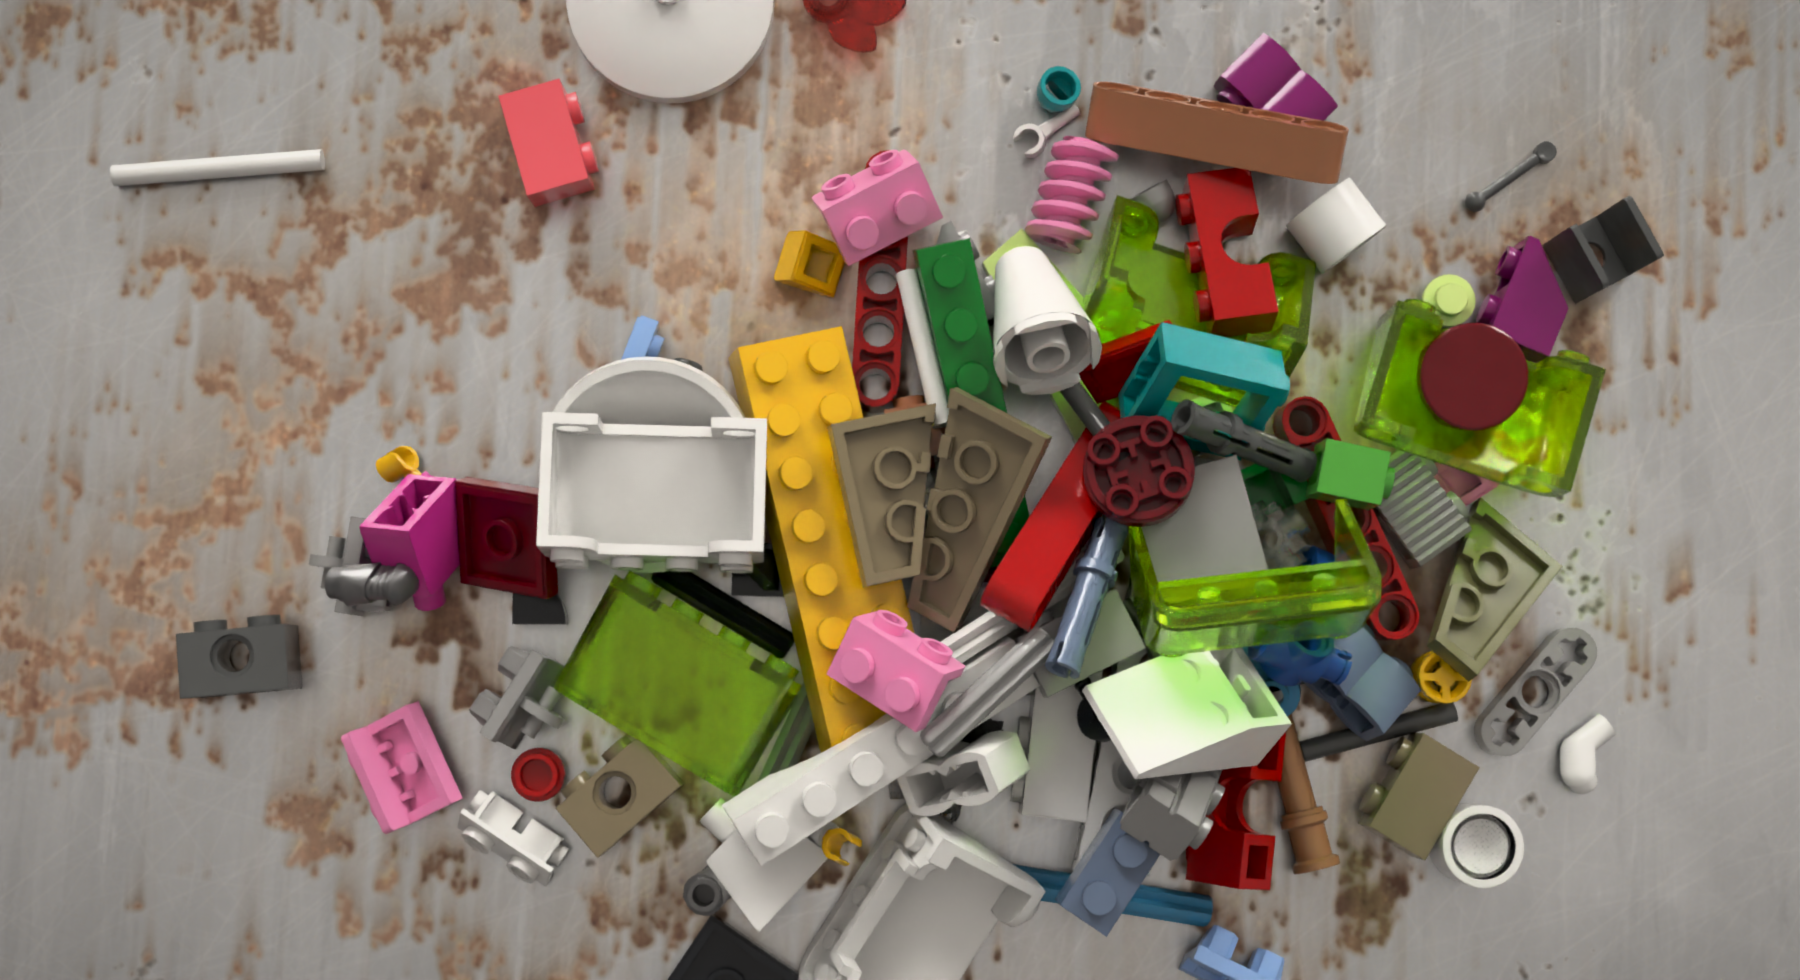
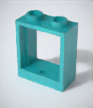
M1161 322L1120 390L1118 398L1120 418L1157 415L1166 418L1171 423L1173 412L1179 402L1167 400L1181 376L1246 391L1232 413L1239 415L1244 424L1264 432L1266 423L1275 409L1281 407L1287 400L1290 391V378L1285 374L1282 351ZM1182 435L1191 450L1222 456L1211 452L1206 443ZM1229 454V455L1222 456V457H1230V456H1234V455H1233V454Z

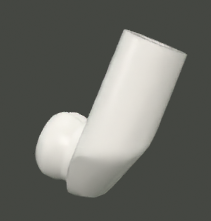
M1600 714L1594 716L1572 733L1560 746V774L1562 780L1577 794H1587L1596 787L1598 777L1596 775L1595 750L1616 735L1612 725Z

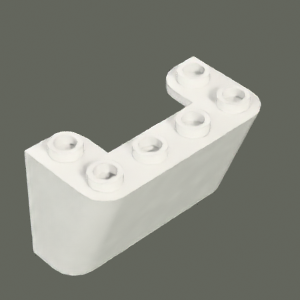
M542 412L537 548L546 557H550V561L556 562V568L588 569L589 560L611 561V569L624 571L643 570L644 562H666L665 570L673 572L698 571V563H719L720 572L752 573L753 564L764 562L767 419L711 417V427L603 424L599 414Z

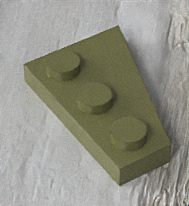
M1481 497L1471 505L1470 516L1466 522L1471 526L1472 530L1460 540L1427 643V647L1468 682L1480 673L1563 567Z

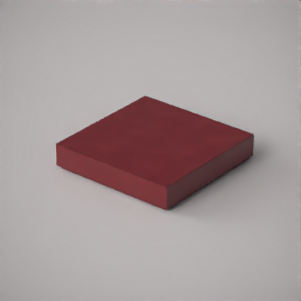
M465 477L455 481L460 582L462 584L542 599H549L557 595L558 573L555 567L556 562L550 561V557H546L536 546L539 488Z

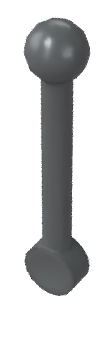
M1548 141L1540 143L1534 148L1533 155L1481 192L1469 193L1465 199L1466 208L1472 212L1481 211L1487 199L1538 163L1547 164L1552 161L1557 153L1555 145Z

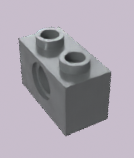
M280 615L247 617L248 627L227 629V620L193 622L194 632L176 634L180 699L302 689L298 625L281 624ZM241 641L247 646L250 657L247 665L242 670L237 671L231 665L229 656L233 646Z

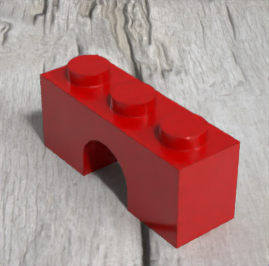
M1227 168L1187 174L1182 194H1176L1175 208L1178 223L1180 226L1187 225L1190 242H1185L1184 255L1188 273H1196L1199 291H1194L1193 294L1197 322H1206L1207 333L1222 337L1272 331L1279 310L1269 262L1253 265L1238 263L1226 254L1222 246L1225 241L1231 238L1253 234L1259 210L1251 171L1240 168Z
M1286 732L1257 766L1222 770L1218 783L1225 787V792L1213 812L1208 816L1206 815V817L1213 821V825L1203 843L1196 850L1190 846L1186 848L1187 869L1185 880L1235 889L1270 890L1276 836L1261 834L1250 828L1243 815V799L1249 787L1257 781L1281 782Z

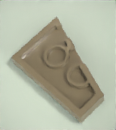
M936 403L835 423L827 427L863 588L920 575L926 515L924 502L927 473L930 472L931 452L929 450L931 428L935 420Z

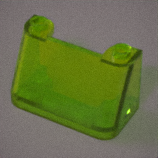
M1118 195L1107 218L1082 304V308L1098 330L1101 344L1169 319L1173 325L1207 333L1206 322L1198 323L1195 316L1193 294L1194 291H1199L1196 273H1188L1184 253L1155 243L1160 223L1157 214L1150 207ZM1278 252L1271 253L1258 262V264L1269 262L1279 310L1272 331L1255 334L1247 333V335L1226 338L1282 351L1285 374L1290 378L1308 345L1316 262L1290 253ZM1181 376L1174 388L1235 408L1246 393L1244 390Z

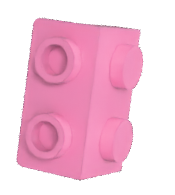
M907 150L883 152L869 162L870 167L853 176L843 174L830 179L821 187L822 191L812 197L816 208L822 214L843 260L848 266L943 218L919 162Z
M878 610L853 617L826 675L913 731L918 732L925 729L948 681L961 677L965 665L951 657L953 652L945 644L931 638L922 639L906 629L907 622L895 613L887 610Z
M419 701L405 705L368 726L350 731L341 736L349 763L358 776L370 803L371 812L377 819L383 833L388 834L406 827L463 799Z

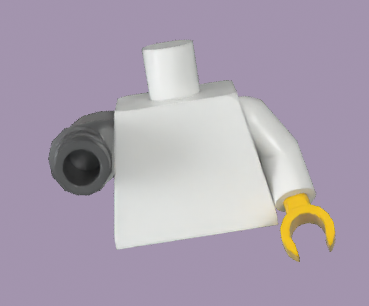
M720 798L699 822L722 844L706 860L708 865L701 872L687 880L684 885L683 898L687 907L695 914L710 916L720 910L726 901L732 897L753 927L760 932L827 859L843 866L850 864L842 859L840 855V849L846 841L861 847L862 840L858 836L839 828L831 821L761 867L723 809L722 805L726 802Z

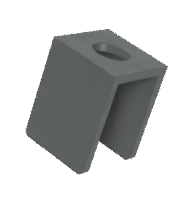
M1630 195L1579 226L1577 224L1572 225L1542 245L1575 304L1664 256L1655 236ZM1589 244L1596 246L1602 252V266Z

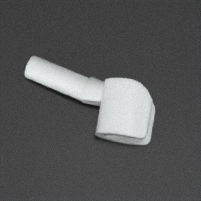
M1073 104L1069 109L1039 126L1032 123L1023 124L1016 129L1013 140L1016 142L1027 133L1036 134L1039 137L1038 144L1024 153L1027 158H1035L1044 151L1046 146L1045 140L1058 129L1078 117L1080 111Z

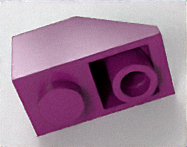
M1529 235L1516 244L1514 248L1508 246L1503 252L1495 271V275L1500 276L1501 280L1495 295L1489 293L1482 302L1476 322L1489 324L1503 330L1519 345L1526 361L1535 364L1550 356L1569 308L1540 240Z

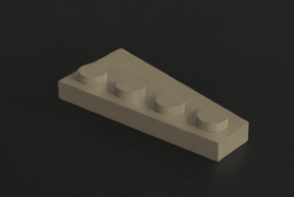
M958 387L950 388L947 408H950L945 433L941 434L937 457H940L935 485L934 488L930 489L926 509L929 511V516L923 538L920 575L913 577L907 605L911 610L953 633L962 628L1052 439V436Z

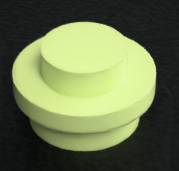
M1447 274L1435 278L1426 286L1422 294V308L1425 315L1430 321L1441 327H1454L1468 320L1475 309L1476 298L1473 288L1465 279L1456 275Z

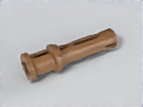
M1292 714L1287 717L1292 724L1286 730L1281 782L1277 781L1286 814L1281 815L1282 821H1280L1282 830L1288 831L1296 860V863L1292 865L1293 873L1302 874L1340 864V859L1337 854L1332 853L1324 824L1328 819L1327 811L1323 810L1322 806L1316 805Z

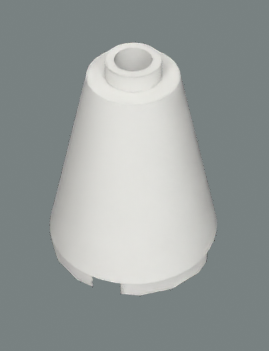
M1024 246L1016 247L1006 252L998 260L995 267L993 365L1002 384L1008 387V381L1018 385L1021 393L1028 395L1053 394L1080 382L1079 373L1090 363L1093 369L1099 363L1102 344L1097 328L1045 253L1038 248Z

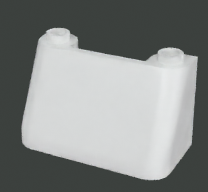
M905 803L894 814L807 948L799 967V980H960L997 922L1000 921L1010 927H1018L1025 921L1030 920L1037 912L1040 900L1046 891L1035 878L940 816L912 814Z

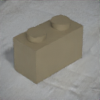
M1412 733L1408 739L1402 736L1391 749L1386 760V764L1391 767L1382 783H1373L1362 798L1359 810L1364 813L1358 824L1410 856L1426 860L1480 767L1425 733Z

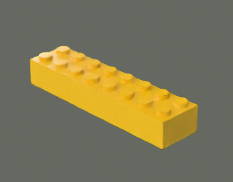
M842 326L741 346L728 357L739 406L746 418L767 419L765 517L821 753L841 743L887 714L826 675L853 617L878 610H887L902 617L908 624L906 629L914 633L902 579L864 588L861 582L827 429L831 424L864 418Z

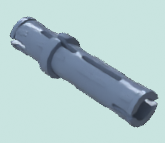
M1103 517L1095 519L1091 538L1084 556L1076 561L1073 574L1076 576L1074 587L1064 610L1054 644L1045 663L1046 669L1057 676L1067 679L1068 676L1072 679L1079 678L1084 657L1100 615L1104 598L1108 589L1114 587L1118 572L1114 570L1129 531L1126 525L1117 523L1109 518H1106V521Z

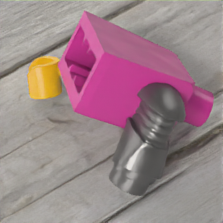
M399 446L376 461V469L384 480L393 483L403 477L404 479L359 526L372 563L345 564L343 567H332L328 571L325 580L327 596L331 599H338L347 606L369 604L377 600H389L391 604L399 605L412 596L415 608L421 611L435 610L444 605L446 597L443 584L460 565L456 478L431 476L427 471L421 473L417 469L419 467L418 455L413 448L408 446Z

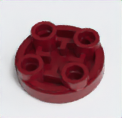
M1484 323L1460 324L1438 334L1422 349L1416 376L1420 398L1434 419L1439 424L1463 431L1489 429L1511 417L1525 397L1529 378L1525 356L1515 340L1503 330Z
M1157 415L1128 416L1106 425L1089 441L1083 465L1085 488L1095 507L1107 518L1132 527L1155 525L1176 514L1190 495L1195 475L1194 458L1187 441L1182 435L1173 431L1170 421ZM1127 451L1129 456L1119 462L1120 453Z

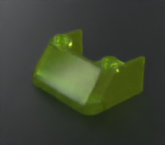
M1347 499L1335 500V562L1158 582L1142 528L1129 526L1132 599L1145 644L1151 650L1165 657L1173 658L1188 653L1329 637L1334 639L1346 638L1364 627L1381 600V572Z

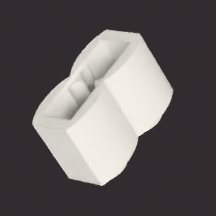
M1000 730L984 734L972 743L960 741L945 756L938 757L934 754L897 778L909 812L919 816H933L946 811L954 804L977 806L987 803L1030 771V767L1017 733Z

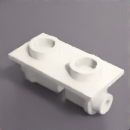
M480 790L468 807L475 814H471L464 808L460 812L457 828L463 831L462 838L479 852L488 854L491 850L508 861L506 864L508 870L524 882L532 884L536 880L546 887L554 869L548 863L550 862L558 867L570 850L562 844L564 838L558 836L533 818L521 834L513 828L523 816V812L498 796L495 792L492 791L488 795Z

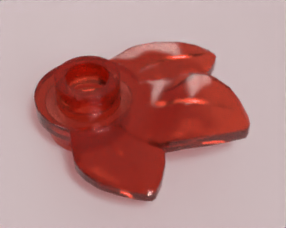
M803 0V5L813 19L827 24L829 33L837 44L855 52L866 53L875 51L877 47V36L874 26H880L893 20L905 8L906 0H838L832 6H825L819 0Z

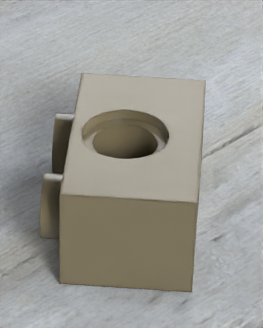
M626 735L623 736L601 755L607 762L605 766L592 777L584 770L560 791L566 799L555 809L597 858L610 850L685 784L644 735L638 736L633 741ZM613 776L625 779L631 788L630 800L623 807L611 805L604 795L605 784Z

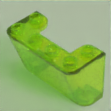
M1406 299L1404 302L1398 300L1378 319L1354 424V432L1371 441L1534 495L1560 497L1571 492L1606 369L1589 364L1590 358L1588 356L1570 350H1560L1557 356L1546 357L1538 363L1526 360L1529 376L1528 387L1525 397L1516 412L1503 423L1489 429L1478 431L1458 430L1439 424L1423 404L1417 387V367L1422 349L1441 332L1449 329H1441L1444 320L1435 314V306L1417 299Z
M629 570L625 578L614 574L553 688L734 797L742 792L804 685L795 680L800 671L772 654H769L765 662L746 652L751 642L725 626L721 628L717 635L700 625L699 623L704 614L678 598L675 599L670 607L658 599L663 589L637 573Z

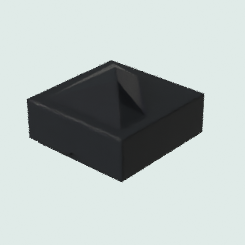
M764 543V562L753 564L752 573H732V596L784 597L772 543Z

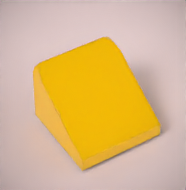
M806 230L790 231L786 236L774 280L792 287L834 298L845 261L835 242Z

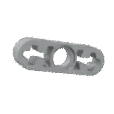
M1578 628L1558 629L1550 633L1477 718L1474 726V736L1478 745L1485 752L1499 756H1511L1521 751L1593 667L1597 658V647L1593 638L1586 631ZM1576 641L1579 645L1576 647L1575 653L1580 659L1578 662H1564L1555 673L1564 677L1561 683L1552 671L1540 667V664L1544 661L1547 666L1555 665L1564 654L1562 648L1559 647L1560 642L1570 643ZM1532 676L1543 679L1549 689L1546 702L1539 707L1528 705L1522 696L1523 684ZM1510 700L1517 711L1530 716L1531 719L1527 723L1524 718H1516L1507 729L1508 734L1512 737L1509 743L1506 741L1494 743L1491 739L1496 732L1490 725L1493 721L1506 722L1514 714L1515 710L1506 707L1507 702Z

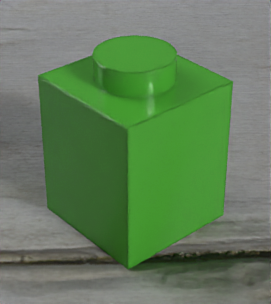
M1328 438L1315 445L1314 453L1316 454L1317 464L1314 473L1308 479L1305 497L1365 510L1381 505L1382 499L1389 498L1395 479V469L1388 467L1391 452Z

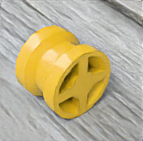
M1433 651L1425 652L1417 657L1410 668L1414 680L1421 689L1417 696L1426 702L1444 704L1457 702L1467 694L1471 687L1472 680L1468 682Z

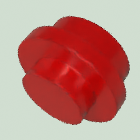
M532 748L523 752L515 760L511 770L512 784L517 793L523 798L534 802L545 801L558 794L564 785L566 777L565 766L561 758L555 752L546 748Z

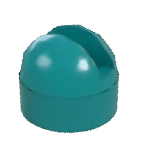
M1055 66L1045 71L1037 85V99L1040 105L1049 112L1060 113L1073 106L1081 92V83L1078 76L1072 70L1062 66ZM1047 84L1049 86V89L1053 92V94L1046 88Z

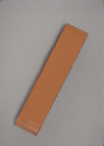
M1094 82L1085 136L1095 141L1308 182L1335 184L1339 180L1349 129L1343 125L1323 120L1115 82Z

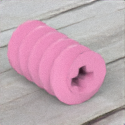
M1065 136L1061 141L1055 142L1052 146L1051 154L1056 160L1048 162L1044 170L1050 180L1041 182L1038 188V193L1044 200L1034 202L1031 211L1037 219L1028 221L1025 232L1031 239L1042 245L1068 253L1080 254L1082 253L1081 250L1074 245L1075 240H1091L1093 236L1090 231L1080 225L1081 221H1096L1099 218V214L1088 207L1087 203L1088 201H1104L1106 194L1093 186L1094 182H1109L1112 178V174L1100 167L1101 162H1116L1119 155L1108 147L1090 139Z

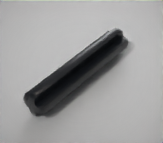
M666 571L652 574L651 580L653 583L778 658H784L795 642L792 632L692 572Z

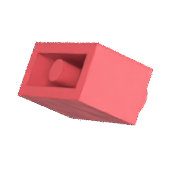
M559 78L498 96L526 195L534 207L595 190L590 174L599 172L591 142L581 143L576 125L584 123L585 119L576 92L567 94Z

